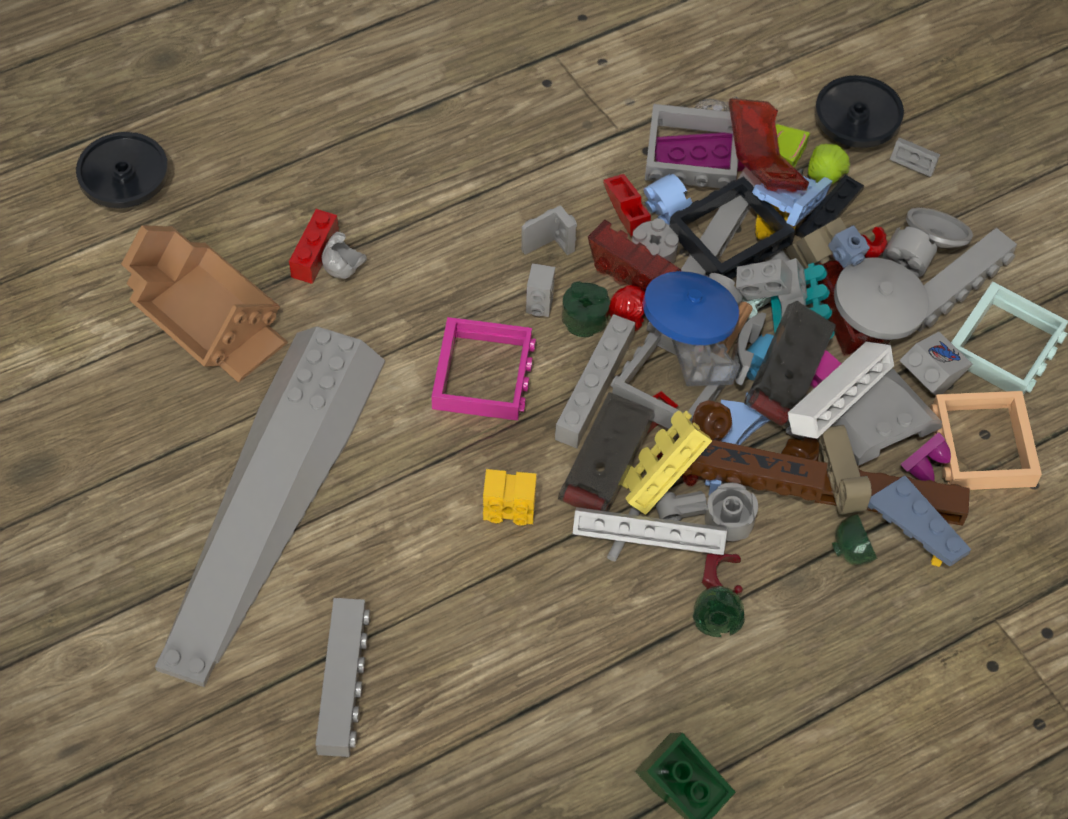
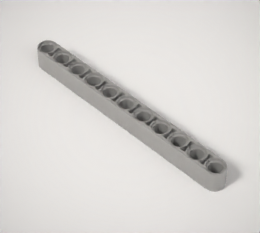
M755 152L739 178L744 176L753 186L756 184L760 185L763 178H769L770 173L774 171L776 161ZM741 195L719 208L700 238L718 260L751 209V206ZM691 255L680 270L709 277L708 273ZM648 322L646 331L654 333L656 328Z

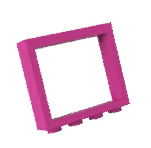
M447 317L431 396L432 409L518 421L519 412H524L526 398L522 397L523 391L527 392L529 386V377H526V371L531 372L533 357H529L530 351L534 352L536 339H532V328ZM456 337L523 346L513 403L445 394Z

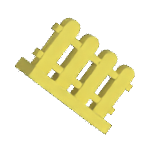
M687 410L684 413L681 411L675 412L671 418V428L668 431L664 429L659 430L655 435V446L652 449L648 447L643 448L638 456L640 460L635 468L631 465L627 466L623 471L622 477L624 480L621 484L631 491L627 495L626 500L645 515L712 442L711 438L700 430L699 425L690 422L689 419L692 415ZM678 433L680 437L675 442L673 437ZM662 452L663 456L658 460L657 455ZM646 470L647 474L642 478L640 474Z

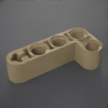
M830 426L818 437V442L825 463H828L826 471L840 514L866 511L872 494L870 480L868 476L860 477L845 426Z

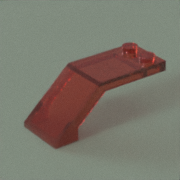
M730 98L729 108L737 159L768 190L807 191L809 181L780 155L775 125L778 110L768 101Z

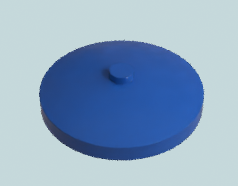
M676 271L662 274L649 283L643 298V310L649 322L667 337L686 344L711 345L721 342L733 333L739 319L738 304L728 289L719 282L698 273Z

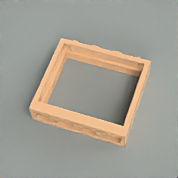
M1022 391L936 395L930 408L942 421L941 429L934 431V436L940 432L946 439L945 441L951 452L950 463H943L944 467L942 469V477L945 478L948 485L958 484L962 487L970 488V490L1037 486L1042 473ZM1008 408L1022 469L960 472L947 411Z

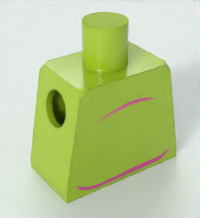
M776 124L764 138L756 133L753 143L762 146L761 155L776 161L775 168L785 166L789 169H795L807 148L810 133Z

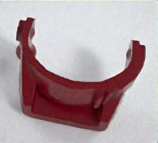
M726 553L724 555L706 554L701 583L716 596L733 600L736 594L742 593V586L736 585L733 591L726 589L717 577L716 568L718 563L721 562L740 563V556L738 554Z

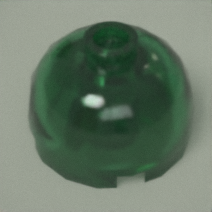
M858 514L845 518L837 525L835 530L836 541L832 543L837 557L843 555L848 563L859 566L869 564L877 559Z
M712 586L705 589L697 596L694 603L693 619L696 622L695 626L702 633L713 637H721L720 633L730 632V635L735 634L742 628L745 622L743 601L734 590L728 587Z

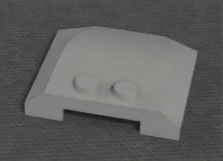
M891 369L831 426H845L856 463L859 466L879 457L880 449L916 433L923 437L941 429L942 421L894 369Z

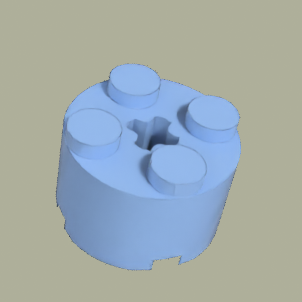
M668 174L643 189L648 199L645 202L648 211L651 214L655 212L658 216L657 218L663 219L668 225H670V217L676 211H682L692 204L691 198L686 199L684 192L687 191L685 186L674 174Z

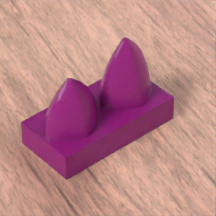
M938 432L901 464L902 467L922 481H935L933 467L926 456L928 455L940 463H950L951 452L945 441L946 439Z

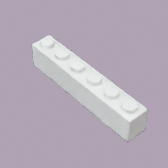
M865 342L788 412L792 434L816 439L823 434L894 367L891 345Z

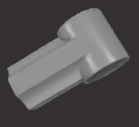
M702 491L677 496L672 492H666L655 505L659 519L680 521L684 517L705 514L707 501Z

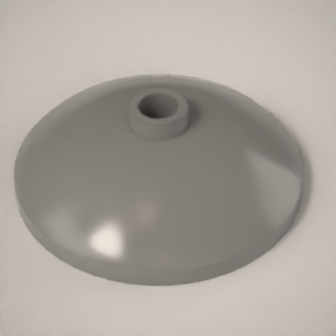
M913 208L906 215L908 226L930 236L929 241L932 245L935 242L937 248L962 247L969 244L972 240V230L959 219L944 212L928 208Z

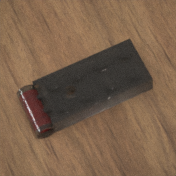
M799 301L788 304L750 391L744 400V404L782 428H788L790 426L788 412L805 398L836 325Z
M609 392L559 492L558 500L578 508L609 512L655 417L654 410ZM599 467L605 468L604 471H597Z

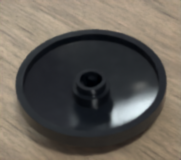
M850 75L837 78L822 88L816 100L815 117L821 130L836 142L850 147L869 148L888 142L898 133L904 117V107L899 95L886 83L868 76Z
M117 132L96 139L83 150L76 165V177L84 195L96 204L109 208H129L150 200L163 188L169 173L168 161L163 148L152 138L135 132Z

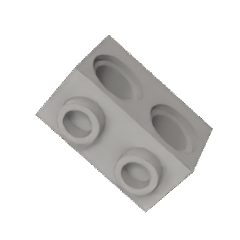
M782 259L737 267L736 288L747 301L791 293L792 272Z
M532 263L527 283V314L549 317L554 296L555 267Z

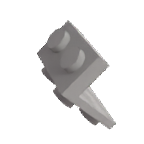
M560 205L554 209L547 210L543 215L535 219L526 221L522 226V252L526 255L554 240L566 255L575 252L577 227L575 218L572 215H568Z

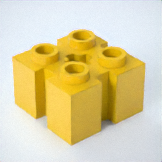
M486 469L483 492V520L500 523L503 522V519H511L516 525L533 524L537 474L516 472V475L506 474V471Z

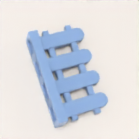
M778 166L777 171L771 172L769 178H763L760 185L756 184L752 193L758 199L771 203L783 212H788L790 215L786 223L795 226L822 202L832 180L824 177L816 183L815 180L804 177L792 168Z

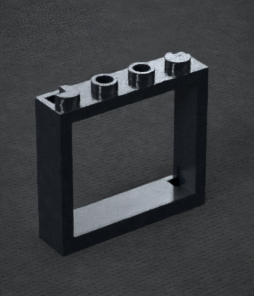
M744 176L729 182L727 186L720 190H714L700 201H694L689 207L682 211H676L670 217L669 227L677 234L679 243L708 275L716 273L733 279L737 277V267L761 263L793 244L795 235L793 227L786 223V220L769 202L758 199L752 193L754 186ZM741 195L775 233L721 263L687 225Z

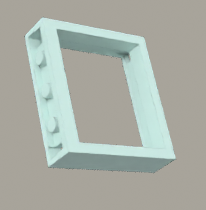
M992 282L951 343L973 364L968 369L969 372L1006 392L1022 391L1024 395L1026 391L1031 393L1037 382L1034 379L1036 375L1041 377L1048 365L1045 361L1047 359L1052 360L1058 350L1055 347L1057 342L1062 344L1068 333L1064 332L1068 321ZM992 304L1052 335L1024 380L963 348Z

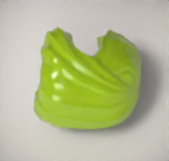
M820 144L815 147L811 154L808 175L817 183L826 177L832 180L831 184H834L841 175L848 174L850 170L849 156L838 145Z

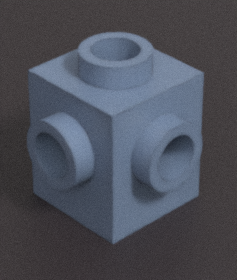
M854 225L835 234L828 245L833 252L834 258L840 262L843 268L851 264L853 266L860 264L865 259L864 255L870 248L866 239L860 235Z

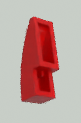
M625 174L603 180L619 219L629 235L633 236V231L639 225L651 221V215L642 204L641 195Z

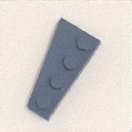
M906 476L901 477L871 496L868 505L870 509H876L883 514L882 518L889 523L893 522L904 530V534L910 538L914 537L923 544V548L949 567L970 553V547Z

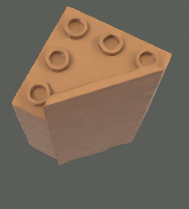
M141 225L121 263L131 273L126 284L134 292L129 300L204 367L220 366L239 383L289 343L270 327V324L276 319L280 306L206 243L190 242L172 226Z

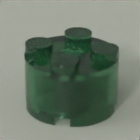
M579 281L572 283L571 287L565 292L562 302V322L570 333L579 337H591L594 333L602 332L606 328L610 307L607 289L593 283H582Z

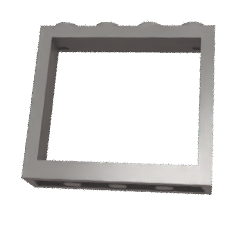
M653 104L645 180L657 181L668 174H674L684 185L720 189L727 186L729 182L736 180L742 115L738 116L735 112ZM665 126L733 134L730 170L654 162L657 127Z
M656 329L654 333L650 332L647 335L643 347L639 346L636 349L633 360L626 362L620 376L616 375L611 383V387H613L611 400L631 410H635L638 414L670 429L673 414L680 410L629 385V382L656 347L659 346L715 374L688 411L692 415L689 419L691 423L699 403L708 400L715 401L730 380L732 375L731 360L701 345H691L671 339Z

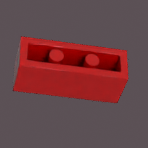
M319 209L315 210L289 260L291 278L313 284L323 265L322 253L330 237L335 232H339L338 216L336 214Z

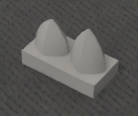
M899 138L890 160L931 177L940 154Z

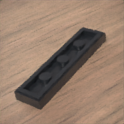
M845 174L799 226L795 235L802 239L839 218L863 191L864 185Z

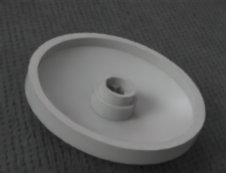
M865 258L856 266L851 264L841 272L834 288L836 307L842 317L856 330L874 338L892 340L911 335L921 326L928 312L929 299L922 282L909 269L891 260Z

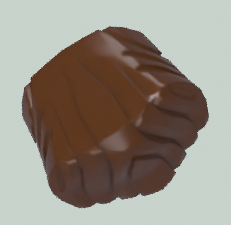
M710 400L699 403L692 420V424L696 423L699 425L702 432L707 434L712 440L723 441L732 430L733 425L730 409L722 403Z
M806 436L802 440L788 439L781 454L818 461L819 442L816 438Z

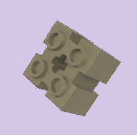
M839 217L786 248V251L791 259L797 258L804 269L809 268L808 264L811 263L823 265L834 259L833 252L828 247L835 234L847 228Z

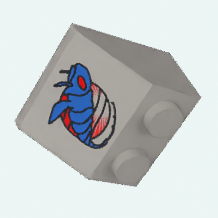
M940 332L916 343L899 360L935 396L937 394H944L973 365Z

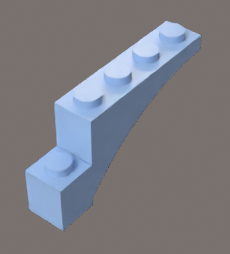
M752 384L751 393L746 392L744 403L721 400V403L730 409L733 423L732 430L722 442L741 445L753 432L765 423L774 420L751 406L750 400L756 392H759L780 405L781 387ZM705 480V485L709 486L708 495L721 485L720 480Z

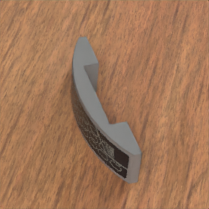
M761 312L750 318L743 326L731 355V368L737 384H743L754 353L745 350L747 342L753 344L757 340L763 327L766 313Z

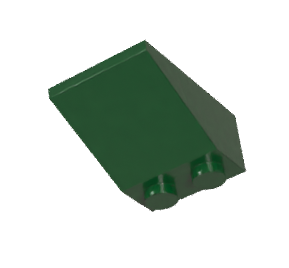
M683 732L670 733L635 770L649 788L684 819H712L736 793Z

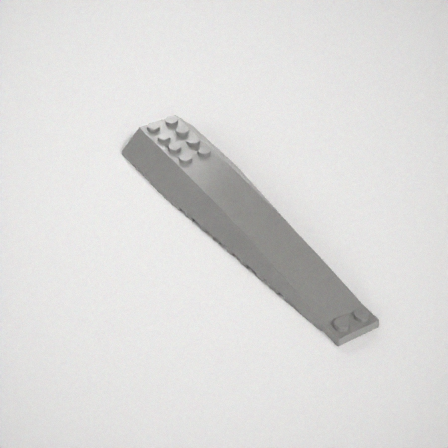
M318 326L296 334L257 411L171 628L166 645L155 665L156 671L205 687L215 664L220 662L244 621L250 605L252 606L255 602L260 588L270 576L271 569L279 561L282 551L287 542H290L293 537L294 530L299 521L301 522L304 518L306 509L314 501L319 487L329 475L330 468L336 463L349 441L382 371L385 360L362 340Z

